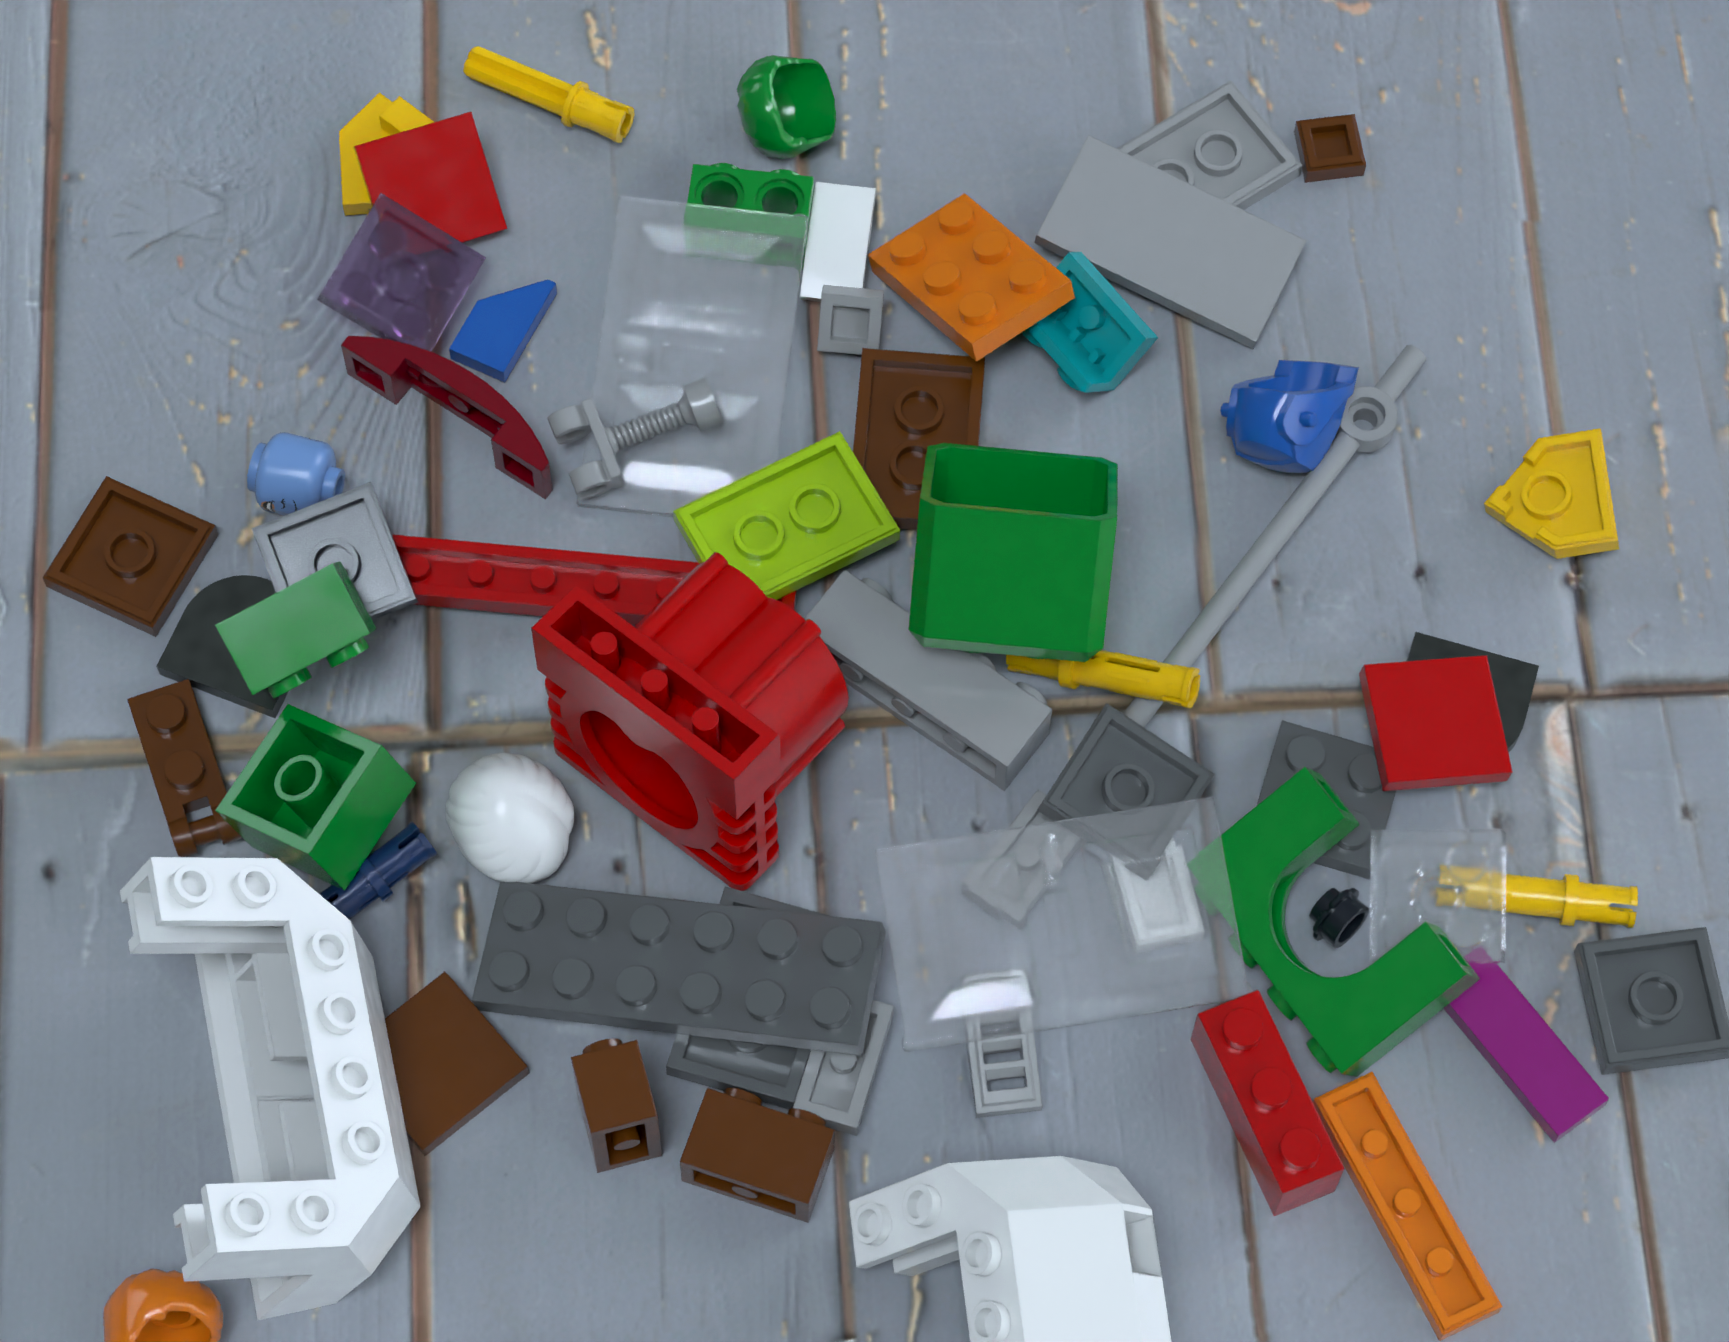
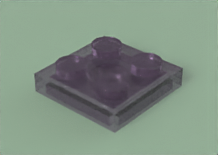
M380 193L317 300L379 338L411 344L432 352L486 257Z

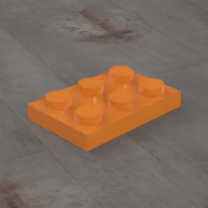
M965 193L868 254L872 272L976 362L1075 298L1072 282L1067 276Z

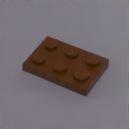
M862 348L853 453L899 529L917 530L927 446L940 443L979 446L985 357L976 362L970 356Z

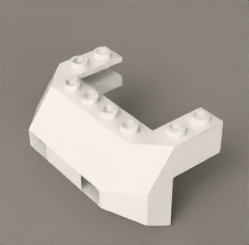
M150 857L120 890L121 902L128 903L133 936L128 941L130 954H195L234 1182L204 1185L200 1189L203 1204H184L173 1214L175 1228L181 1227L187 1259V1264L182 1267L184 1282L250 1278L257 1321L336 1304L372 1275L420 1208L373 956L352 922L278 858Z
M1064 1156L946 1163L849 1201L857 1268L867 1269L892 1259L895 1274L915 1276L960 1259L970 1342H1172L1152 1209L1117 1167Z

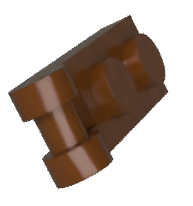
M189 679L128 698L129 707L178 857L198 854L197 847L220 839L223 845L242 839L240 834L215 811L227 794ZM208 806L211 807L213 815L188 822L187 813Z

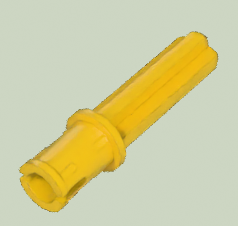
M480 46L473 47L470 50L464 63L463 72L470 79L559 115L564 126L573 127L578 125L599 133V135L617 143H621L622 139L626 138L631 129L634 119V108L589 90L588 83L578 81L575 85L569 84Z

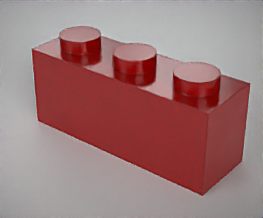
M1259 990L1198 1013L1190 1040L1273 1216L1335 1192L1345 1168Z

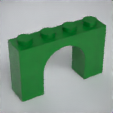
M1304 767L1193 857L1184 867L1195 880V883L1189 887L1195 900L1211 917L1214 918L1220 913L1234 933L1228 937V942L1236 954L1251 969L1259 965L1273 983L1267 989V993L1276 1007L1291 1021L1298 1016L1313 1037L1306 1044L1317 1061L1329 1073L1338 1069L1341 1074L1358 1077L1480 980V977L1439 926L1426 921L1373 964L1352 975L1323 977L1312 971L1299 959L1290 944L1285 925V909L1289 893L1297 878L1308 866L1360 825L1323 776Z

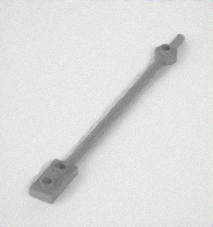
M1407 345L1375 387L1360 386L1354 388L1353 394L1347 400L1336 438L1333 440L1322 461L1313 471H1310L1162 663L1191 667L1355 452H1373L1388 444L1393 436L1398 419V411L1394 401L1426 361L1425 354L1419 348ZM1366 420L1374 428L1363 430L1358 428L1354 422ZM1135 697L1123 714L1142 727H1145L1164 702ZM1039 789L1033 794L962 886L961 896L1014 932L1084 842L1037 810L1046 797V794Z

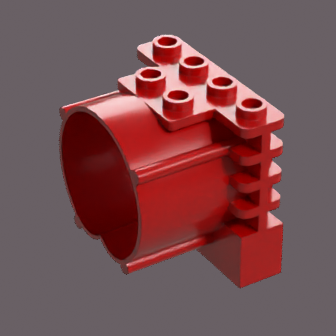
M714 552L705 562L697 565L635 626L628 623L576 584L531 627L537 670L546 676L545 689L549 696L548 710L552 716L550 724L552 733L555 736L553 740L555 753L729 887L740 891L747 890L779 857L776 797L845 728V723L840 717L848 707V689L836 660L819 636L821 634L819 626L810 619L805 620L795 610L781 601L768 598L748 576L729 565L727 560L718 552Z

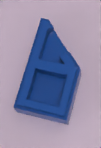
M547 279L477 300L449 348L450 358L505 383L557 295L556 283Z

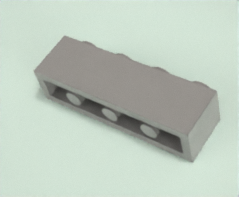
M844 569L804 619H810L819 626L821 630L819 636L836 660L846 684L1005 791L1049 735L1052 708L1048 706L1046 699L1029 684L1024 682L1014 684L996 672L994 664L983 653L923 647L908 630L910 613L892 602L891 595L884 587L869 578L860 580Z

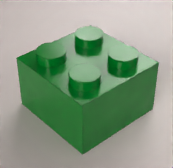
M341 561L326 566L215 625L252 695L267 688L273 699L311 679L312 676L307 666L326 657L330 667L333 668L370 648L364 636L377 629Z
M287 704L215 811L251 847L345 891L416 782L382 745Z

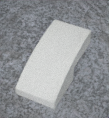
M823 182L815 183L802 275L801 300L821 302L823 285L864 288L876 188Z

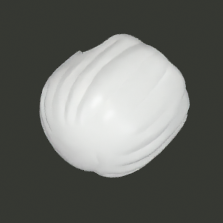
M496 753L476 760L463 769L452 783L449 790V799L445 806L447 824L462 855L476 869L494 880L534 884L555 873L566 857L569 834L574 825L573 803L560 780L542 763L533 761L529 757L512 753Z

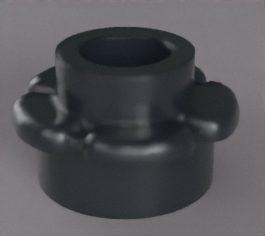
M1331 888L1322 895L1309 914V917L1315 922L1313 926L1314 939L1319 941L1324 938L1333 947L1338 948L1354 936L1369 914V908L1358 899L1359 891L1357 889L1351 888L1339 892L1336 888Z

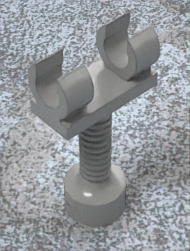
M706 377L683 385V396L677 404L675 402L672 403V407L666 405V409L661 407L660 411L656 409L654 413L652 411L648 412V415L638 416L637 420L631 419V423L625 421V425L623 423H620L619 427L615 425L613 429L603 426L592 397L581 401L582 404L559 409L547 417L558 444L577 441L593 432L603 460L583 464L569 473L579 500L591 499L606 493L611 488L615 487L617 489L626 485L615 454L620 451V447L625 449L626 445L630 447L632 443L634 445L637 444V440L643 442V438L648 440L649 436L653 438L655 434L658 436L661 432L666 433V430L671 431L672 427L676 429L678 425L684 426V422L695 425L700 432L724 424Z

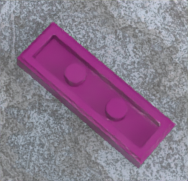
M1483 946L1465 957V960L1480 977V980L1444 1007V1010L1555 1143L1607 1104L1609 1098Z

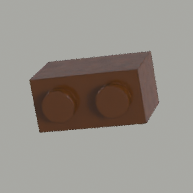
M604 1039L586 1046L582 1051L583 1054L571 1057L578 1101L597 1173L662 1156L658 1115L638 1041L634 1040L622 1044L620 1039Z
M729 1087L722 1093L707 1088L680 1159L681 1180L809 1223L834 1152L835 1130L825 1127L826 1121L823 1118L806 1110L791 1108L786 1114L762 1106L763 1101L759 1097L742 1089Z

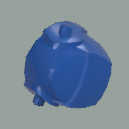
M1279 360L1274 375L1235 384L1231 389L1229 403H1223L1220 412L1223 417H1227V436L1232 439L1236 455L1275 471L1287 473H1307L1313 471L1322 461L1338 432L1347 400L1354 392L1359 367L1328 362Z

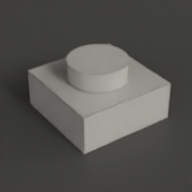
M823 285L817 351L862 355V348L880 349L884 290Z

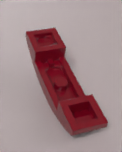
M348 336L343 341L341 348L348 375L395 405L399 403L412 387L491 437L496 469L544 499L553 491L549 461L533 430L505 397L487 382L457 363L411 344L369 336Z

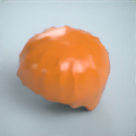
M152 1268L138 1274H133L127 1277L115 1289L104 1306V1342H219L223 1327L221 1304L209 1287L199 1281L184 1282L183 1273L176 1270L165 1272Z

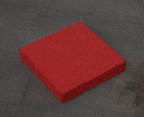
M472 112L353 147L390 264L507 229Z
M1487 655L1363 665L1359 672V678L1383 791L1504 782L1509 779L1513 771Z

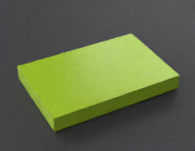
M840 431L673 511L674 522L699 564L705 562L714 552H718L727 560L729 565L748 576L768 598L776 600L900 540L899 527Z

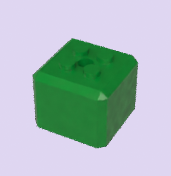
M952 443L927 446L919 502L908 627L910 633L923 647L961 650L969 653L984 652L1025 656L1033 659L1086 662L1101 651L1104 646L1117 526L1118 464L1102 457Z

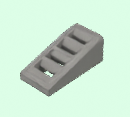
M1011 970L961 977L959 1000L976 1118L1041 1111L1043 1104L1026 971ZM1011 1000L1013 1005L979 1009L977 1004ZM1016 1023L1017 1032L981 1036L980 1027ZM1020 1051L1021 1060L984 1064L983 1055ZM1015 1077L1024 1078L1025 1087L995 1091L987 1090L986 1081Z

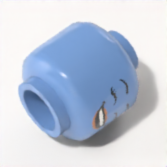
M286 432L274 435L267 444L261 442L257 445L247 474V488L249 491L255 492L256 501L260 507L267 512L283 516L341 494L345 481V471L336 467L335 452L328 443Z

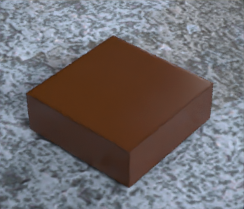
M1355 114L1296 121L1294 135L1305 183L1364 176L1366 161Z

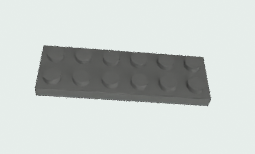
M500 881L472 1002L479 1011L862 1055L886 931L883 923L880 921Z

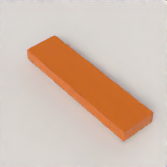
M1373 1072L1314 1098L1313 1104L1341 1162L1439 1341L1499 1313L1503 1306Z

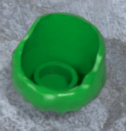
M776 55L766 56L756 60L741 77L737 87L739 96L737 107L743 129L752 145L758 148L764 155L776 159L794 158L810 148L826 142L834 135L836 128L835 98L829 78L818 61Z

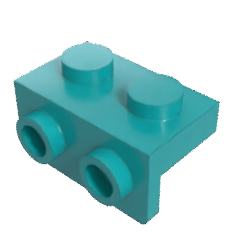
M1068 252L1056 268L1071 280L1075 298L1023 331L1022 334L1034 345L1044 348L1059 365L1057 368L1058 374L1070 387L1084 393L1115 390L1158 337L1082 252Z

